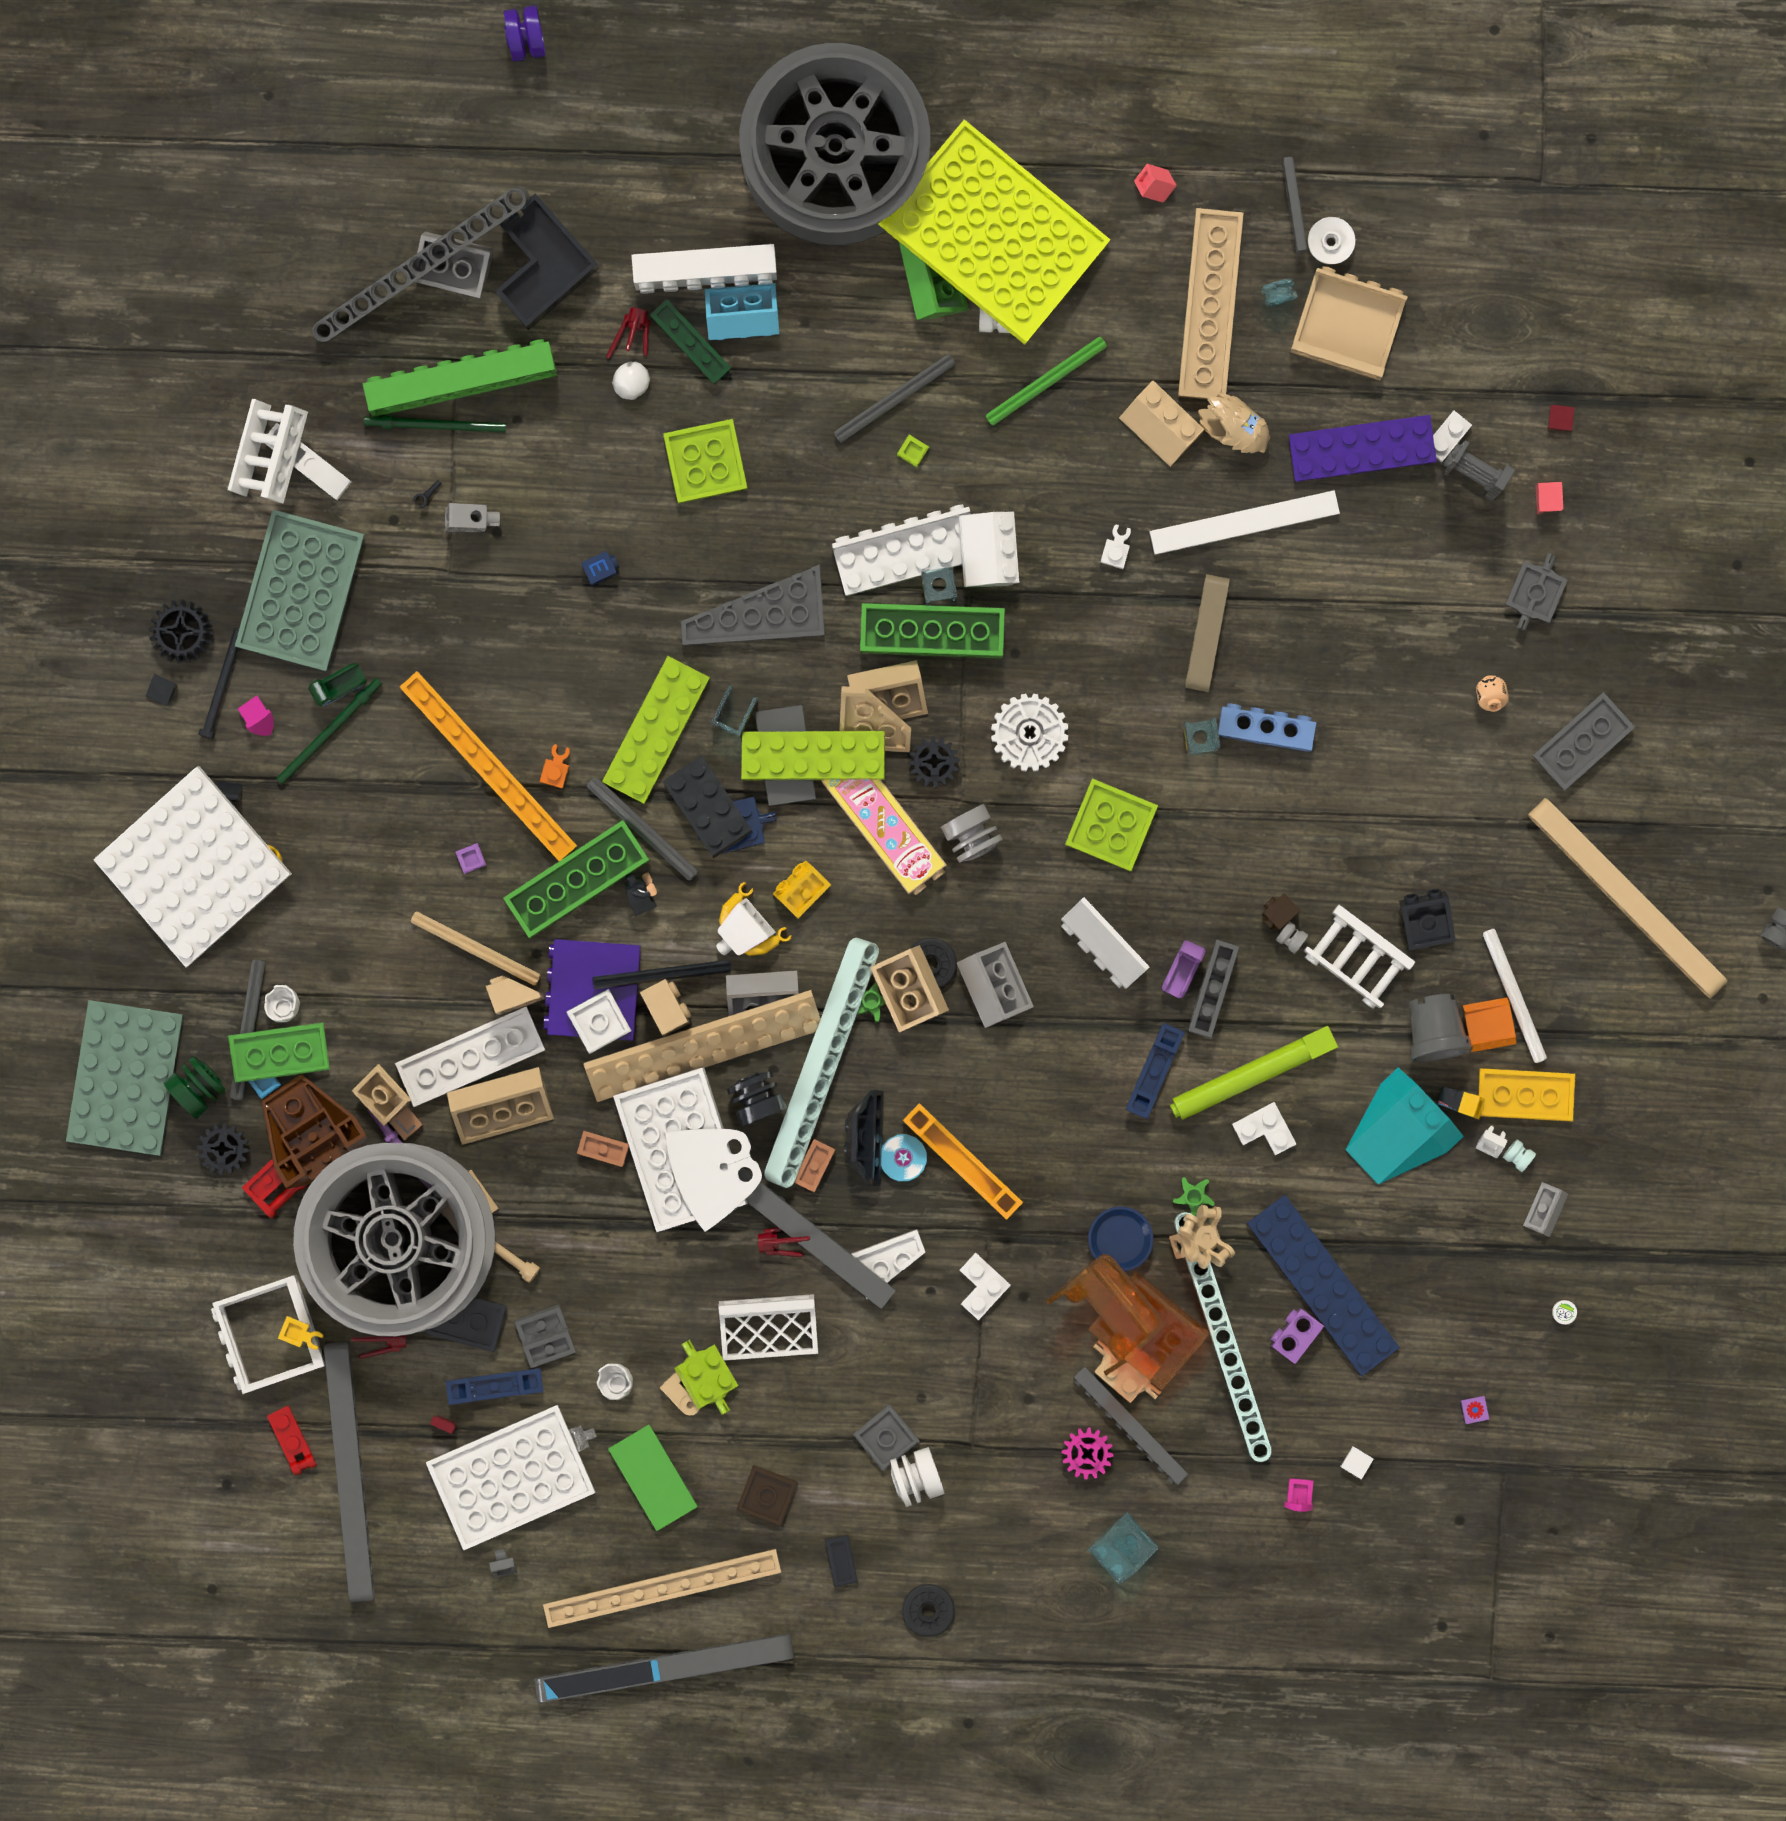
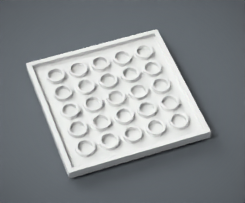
M200 766L194 768L94 859L97 865L185 967H189L292 875Z

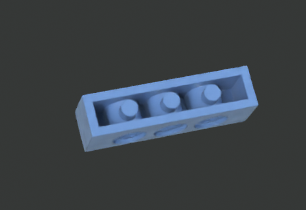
M1227 704V707L1221 708L1218 724L1219 737L1306 752L1312 751L1316 722H1312L1311 717L1298 715L1297 719L1288 718V713L1274 711V715L1264 714V709L1251 707L1250 711L1241 710V706L1236 704ZM1246 717L1250 722L1249 728L1240 729L1237 725V719ZM1261 722H1271L1273 731L1271 733H1264L1260 728ZM1286 725H1293L1296 728L1297 733L1294 737H1287L1285 735L1284 727Z

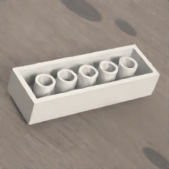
M774 244L632 255L634 286L642 294L654 293V289L664 288V292L678 291V287H688V290L702 289L703 285H711V288H724L725 284L735 283V286L742 287L748 286L749 282L758 281L759 285H768L773 283L772 280H777Z

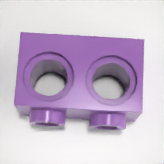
M1301 1308L1298 1311L1293 1309L1285 1319L1288 1322L1283 1330L1279 1328L1271 1338L1273 1341L1271 1346L1294 1364H1296L1324 1327ZM1301 1318H1305L1309 1322V1328L1304 1332L1298 1331L1296 1327L1297 1321ZM1287 1337H1291L1295 1342L1294 1348L1290 1351H1285L1282 1347V1341Z

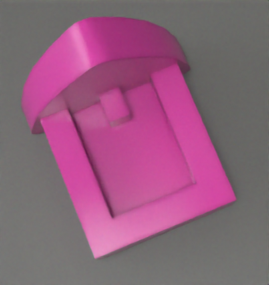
M255 696L238 708V711L247 723L245 726L250 732L262 736L271 735L274 725L273 715L270 710L265 708L258 696Z
M1289 1478L1287 1502H1284V1507L1300 1512L1313 1510V1504H1311L1313 1480Z

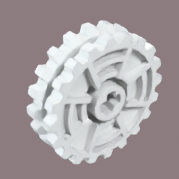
M1021 694V699L1017 700L1013 697L1010 699L1009 705L1003 704L1001 706L1002 713H996L994 717L997 723L992 724L991 730L995 732V735L991 736L992 742L997 743L994 749L996 753H1002L1001 760L1003 762L1008 760L1011 762L1010 767L1015 769L1016 766H1020L1021 771L1025 772L1027 768H1032L1033 772L1038 771L1039 766L1047 768L1050 766V760L1056 762L1059 759L1057 753H1063L1065 749L1062 743L1068 741V735L1064 734V731L1068 730V724L1062 721L1065 718L1064 713L1057 712L1059 706L1056 703L1050 705L1049 698L1044 697L1042 700L1039 699L1038 694H1033L1032 698H1028L1026 694ZM1029 727L1030 729V727H1033L1035 729V737L1033 739L1031 737L1029 739L1025 738L1026 732L1024 728Z

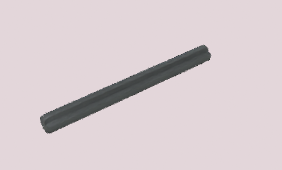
M947 354L834 432L837 440L840 443L845 441L955 365L953 358Z
M594 777L588 783L587 787L624 820L687 880L690 881L696 876L698 870L601 780Z
M255 959L251 964L240 1034L254 1032L265 962ZM234 1076L232 1078L230 1098L242 1100L245 1082L234 1083Z

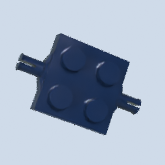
M754 797L733 801L753 833L721 854L765 844L763 824L777 821L775 811L761 815L756 807Z

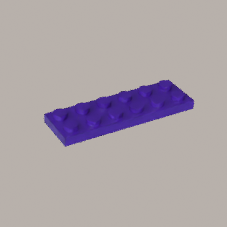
M1430 415L1289 434L1295 482L1437 462Z

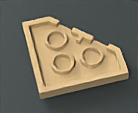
M842 686L840 731H885V751L910 752V726L867 688Z

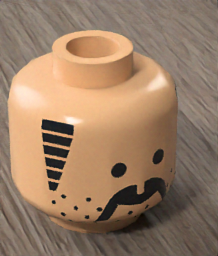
M1491 675L1484 677L1477 684L1476 694L1478 704L1482 709L1495 712L1502 709L1508 703L1507 686L1503 679Z

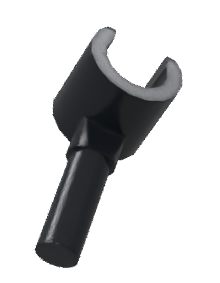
M437 480L423 494H416L413 502L422 496L424 503L419 508L426 507L429 504V497L442 483Z

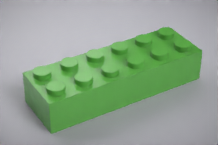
M862 603L860 653L1003 658L1005 608Z
M622 820L503 899L527 936L532 939L624 879L626 875L635 872L649 863L650 860L624 820Z

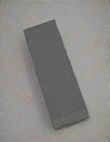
M1285 157L1282 160L1295 251L1296 255L1304 254L1307 245L1294 161L1292 157Z

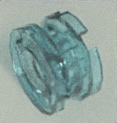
M1283 279L1262 286V294L1266 296L1264 300L1267 307L1275 306L1296 299L1298 296L1296 291H1293V279Z

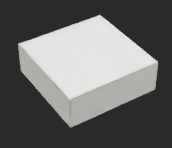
M1352 1446L1340 1467L1362 1479L1373 1458Z

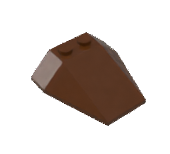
M302 1074L261 1100L274 1168L287 1189L311 1184L324 1168L342 1155L361 1148L367 1139V1135L357 1118Z

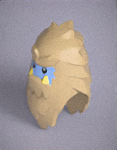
M1219 393L1217 397L1208 398L1211 404L1207 406L1208 409L1198 410V415L1201 418L1199 421L1201 427L1211 437L1220 441V443L1233 446L1232 450H1241V453L1265 452L1270 440L1268 426L1263 418L1251 410L1238 397Z

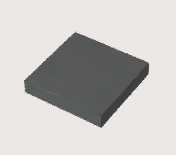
M890 1404L853 1433L882 1471L891 1465L890 1460L895 1458L898 1460L920 1442Z

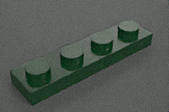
M668 299L650 314V317L714 385L731 370L726 361Z

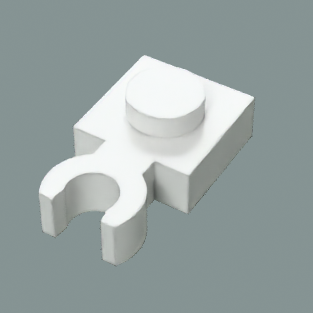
M1115 525L1112 531L1114 541L1107 539L1100 563L1123 569L1130 547L1123 543L1129 538L1131 529L1127 528L1126 534L1120 536L1117 533L1119 525Z

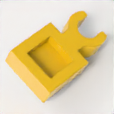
M287 1316L278 1339L301 1347L304 1341L309 1348L317 1350L319 1346L312 1343V1338L314 1336L323 1338L324 1335L319 1331L308 1332L309 1324Z

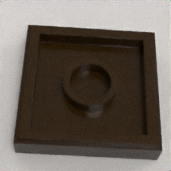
M753 1465L736 1510L781 1527L798 1481Z

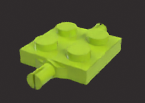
M690 1340L684 1342L681 1345L688 1357L682 1364L674 1368L697 1409L707 1404L715 1403L721 1415L730 1410L723 1397L730 1390L738 1386L715 1344L706 1350L697 1352Z

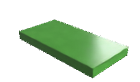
M323 1023L228 1036L234 1083L330 1070Z
M650 1424L608 1448L656 1531L698 1507Z

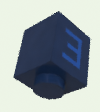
M607 551L581 563L592 587L618 575L615 570L619 568L614 554L609 556Z

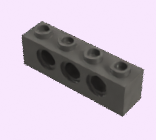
M1215 940L1187 1032L1212 1038L1239 946Z

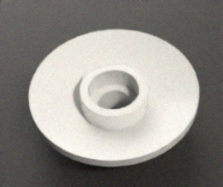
M1336 217L1323 218L1311 228L1308 235V247L1318 261L1325 264H1338L1345 261L1353 252L1355 235L1351 226L1344 220ZM1327 239H1334L1335 245H1327Z

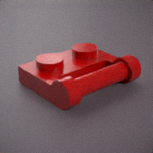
M272 1159L242 1189L272 1219L277 1214L276 1211L298 1190L302 1191L306 1185L284 1190L268 1205L264 1200L283 1183L274 1168Z

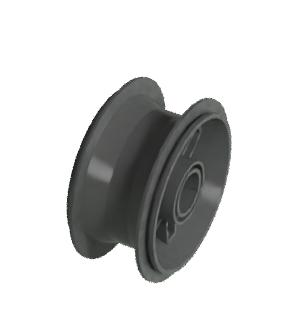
M824 43L797 50L782 58L768 69L756 83L747 99L739 129V146L744 176L752 196L767 217L781 229L795 237L823 245H848L874 238L886 231L877 223L888 218L904 205L914 193L922 179L926 165L930 161V125L922 97L914 83L903 70L888 58L870 49L846 43ZM841 82L853 84L860 88L843 108L832 106L820 84ZM799 94L809 119L806 125H774L786 104ZM812 95H817L822 100L819 104L812 105L808 99ZM862 99H866L869 102L868 107L865 109H860L856 106ZM881 101L895 119L899 136L867 131L866 126ZM838 130L847 133L850 138L845 140L837 134L830 135L828 138L823 136L829 131ZM792 136L794 140L792 143L786 144L782 142L781 138ZM832 142H839L842 145V149L838 152H832L829 149V145ZM886 144L889 146V149L881 152L877 150L876 145ZM771 153L804 159V164L790 189L779 177L774 167ZM818 154H826L834 160L840 159L843 156L851 157L843 163L831 164L822 160ZM866 164H897L887 183L872 196L863 174ZM807 176L815 180L814 184L809 187L804 186L801 182ZM853 180H858L862 187L857 191H853L849 188V183ZM825 184L839 185L851 206L824 207L810 202Z

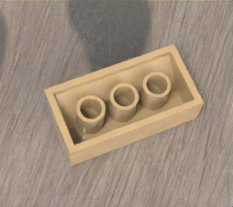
M539 1067L447 1092L450 1112L462 1145L554 1119Z

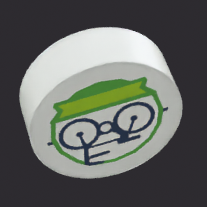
M1561 1300L1553 1306L1552 1315L1558 1323L1569 1324L1575 1320L1577 1309L1572 1302Z

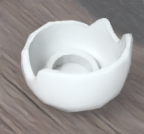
M631 361L621 365L616 370L612 384L615 392L621 398L634 400L648 389L650 376L648 370L641 363Z
M275 985L274 989L266 994L264 1009L269 1018L275 1022H288L297 1015L300 1001L297 993L286 985Z
M610 1363L599 1369L597 1386L603 1396L610 1400H621L630 1393L633 1386V1377L628 1368L621 1364Z

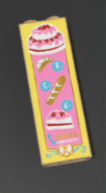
M822 780V784L908 895L912 892L917 895L927 887L924 884L930 878H933L935 881L945 873L943 868L946 867V863L881 780Z

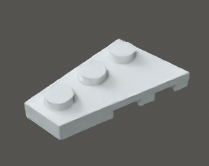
M916 1229L851 1254L888 1283L899 1272L923 1255L925 1250Z

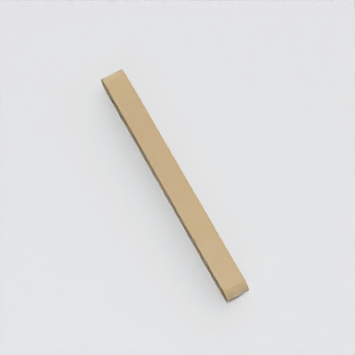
M1544 798L1528 814L1529 818L1707 997L1711 999L1728 982L1681 932L1548 799Z

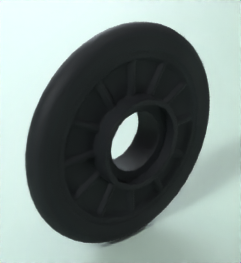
M925 938L917 941L911 948L920 945L926 958L934 957L938 961V966L932 973L938 987H944L953 979L956 973L957 958L955 952L949 944L941 939Z
M924 1584L917 1586L908 1593L903 1603L902 1614L910 1630L921 1636L932 1637L948 1629L954 1618L955 1607L951 1596L946 1590L937 1585ZM925 1604H932L935 1607L936 1611L932 1617H925L922 1614L921 1610Z

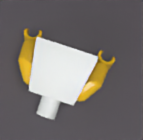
M741 883L738 894L734 893L722 906L719 918L721 926L717 931L723 939L716 947L723 955H727L731 950L737 955L743 953L748 956L762 955L777 947L779 942H786L791 939V936L786 939L780 936L781 931L786 929L785 927L779 929L776 933L747 898L752 895L753 888L749 893L741 891L746 883Z

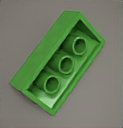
M899 242L917 320L935 319L969 310L964 294Z

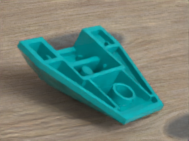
M1398 1067L1378 1087L1345 1150L1377 1184H1380L1447 1153L1464 1136L1428 1095Z

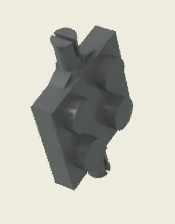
M1547 553L1543 566H1536L1526 561L1522 563L1505 606L1517 610L1522 615L1516 628L1522 631H1526L1530 619H1538L1545 623H1550L1568 579L1557 575L1551 570L1557 558L1554 555L1551 558L1552 554Z

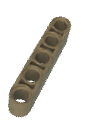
M1206 574L1185 688L1209 692L1230 578Z

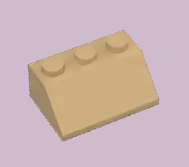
M1154 381L1136 397L1119 417L1170 467L1204 432V428Z
M917 660L847 675L849 687L867 688L901 719L928 714Z
M505 976L491 979V985L486 986L494 1011L499 1015L545 999L543 994Z

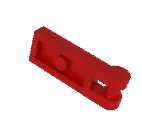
M288 1405L268 1415L267 1418L294 1475L301 1474L302 1470L308 1467L310 1469L316 1467L317 1462L290 1406ZM303 1452L305 1459L298 1462L295 1455Z

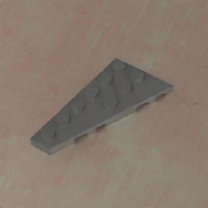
M820 564L681 621L682 645L825 636Z

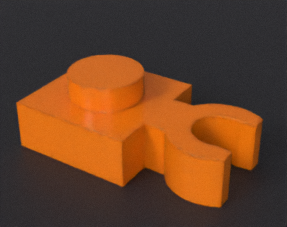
M554 744L552 747L553 761L546 759L540 782L563 789L569 765L563 764V762L569 757L570 749L566 748L564 755H558V745Z

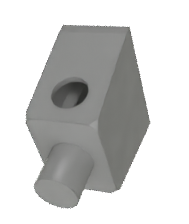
M449 503L445 508V532H484L487 526L500 525V512H487V505ZM471 515H476L478 522L472 521Z

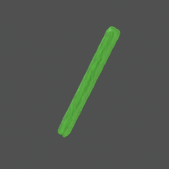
M1096 338L986 415L989 423L995 425L1104 350L1107 345L1103 338Z

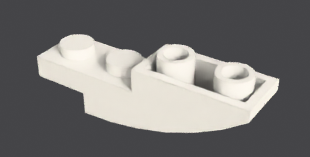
M276 423L268 434L277 436L280 425ZM300 441L294 467L338 501L352 482ZM266 444L272 450L274 449V445Z

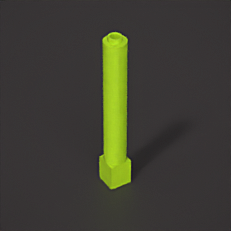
M1325 1026L1172 1098L1173 1104L1170 1107L1176 1118L1180 1116L1184 1120L1337 1048V1043L1329 1027Z

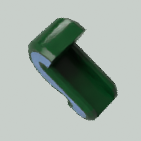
M352 663L323 680L317 679L309 684L308 690L316 705L324 707L343 698L348 693L363 687L367 683V679L358 663Z

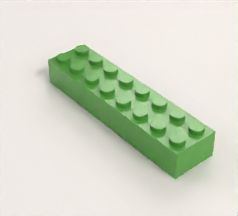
M544 339L532 341L530 346L522 348L521 345H512L507 347V351L498 353L497 350H490L484 352L482 357L475 358L474 355L461 357L460 362L451 363V360L437 363V367L428 368L425 365L414 368V372L405 374V371H397L391 373L389 378L382 379L381 376L368 378V382L363 383L368 410L373 417H378L558 376L552 348L549 341L544 342Z

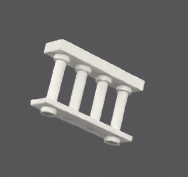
M252 399L228 491L247 497L249 489L262 491L261 497L278 503H284L308 412L291 405H285L283 413L270 411L271 405ZM267 420L281 422L277 436L264 434ZM261 443L274 445L271 459L258 457ZM255 466L268 468L265 482L252 479Z
M1338 905L1332 912L1336 916L1333 919L1335 922L1314 950L1309 947L1304 949V952L1307 954L1305 958L1315 966L1320 963L1364 997L1362 1001L1373 1009L1375 1006L1381 1008L1384 1003L1378 1000V998L1399 970L1402 971L1404 968L1410 970L1415 961L1342 906ZM1348 925L1354 930V936L1335 962L1330 964L1321 955L1342 927L1345 928ZM1368 940L1373 944V951L1352 979H1350L1340 970L1359 944ZM1386 954L1393 959L1391 961L1392 965L1372 992L1369 993L1359 984L1379 957H1383Z

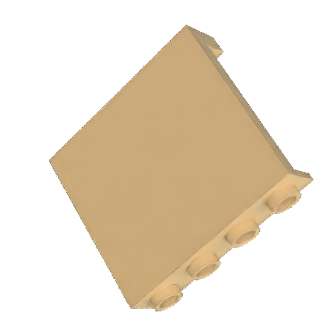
M1329 267L1317 268L1290 352L1380 381L1408 296L1403 295V291L1395 288H1390V290L1382 289L1379 283L1367 281V283L1360 282L1358 277L1351 274H1345L1344 276L1335 274L1336 270Z

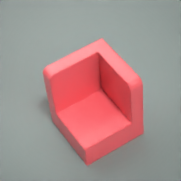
M1146 164L1134 180L1142 197L1159 202H1164L1177 186L1167 169Z
M1562 482L1538 483L1535 486L1537 514L1563 510Z

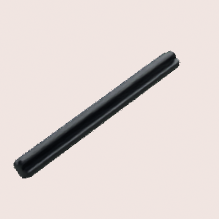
M730 960L595 976L592 978V985L594 989L658 982L664 979L674 980L731 972Z

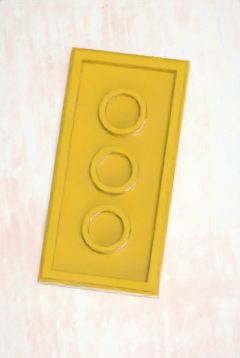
M1479 1069L1478 1096L1485 1099L1480 1116L1573 1121L1575 1074Z

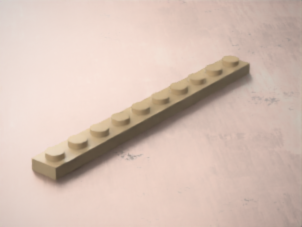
M772 1549L545 1603L543 1607L548 1628L778 1574L781 1573L777 1551Z

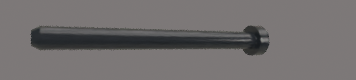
M235 628L204 728L199 729L198 735L209 739H214L215 733L212 731L238 647H235L240 628Z

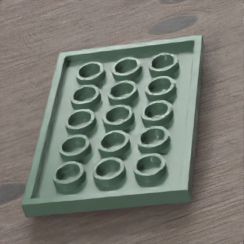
M272 510L235 647L327 672L365 535Z
M88 1000L66 1137L67 1142L161 1156L171 1097L163 1082L175 1072L184 1015Z

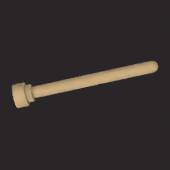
M495 1242L494 1253L520 1270L519 1273L522 1275V1279L530 1283L539 1272L540 1267L533 1262L531 1264L523 1262Z

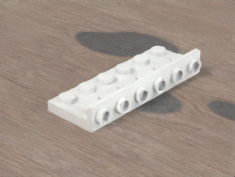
M963 504L951 507L950 512L941 514V511H935L927 514L928 518L918 520V517L904 520L905 524L895 526V523L881 526V531L873 533L872 529L859 532V537L850 539L848 535L835 539L836 543L832 544L845 596L921 576V574L923 576L963 565L959 516L971 515L970 508H964Z

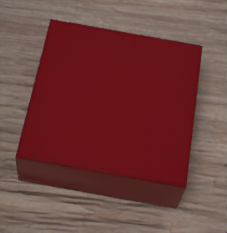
M1550 405L1548 429L1571 432L1575 407Z
M438 1415L433 1416L430 1422L431 1425L450 1434L454 1433L457 1426L456 1423Z

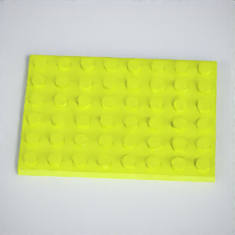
M966 120L962 121L927 163L921 181L904 205L891 216L877 223L1024 345L1110 241L1107 236Z

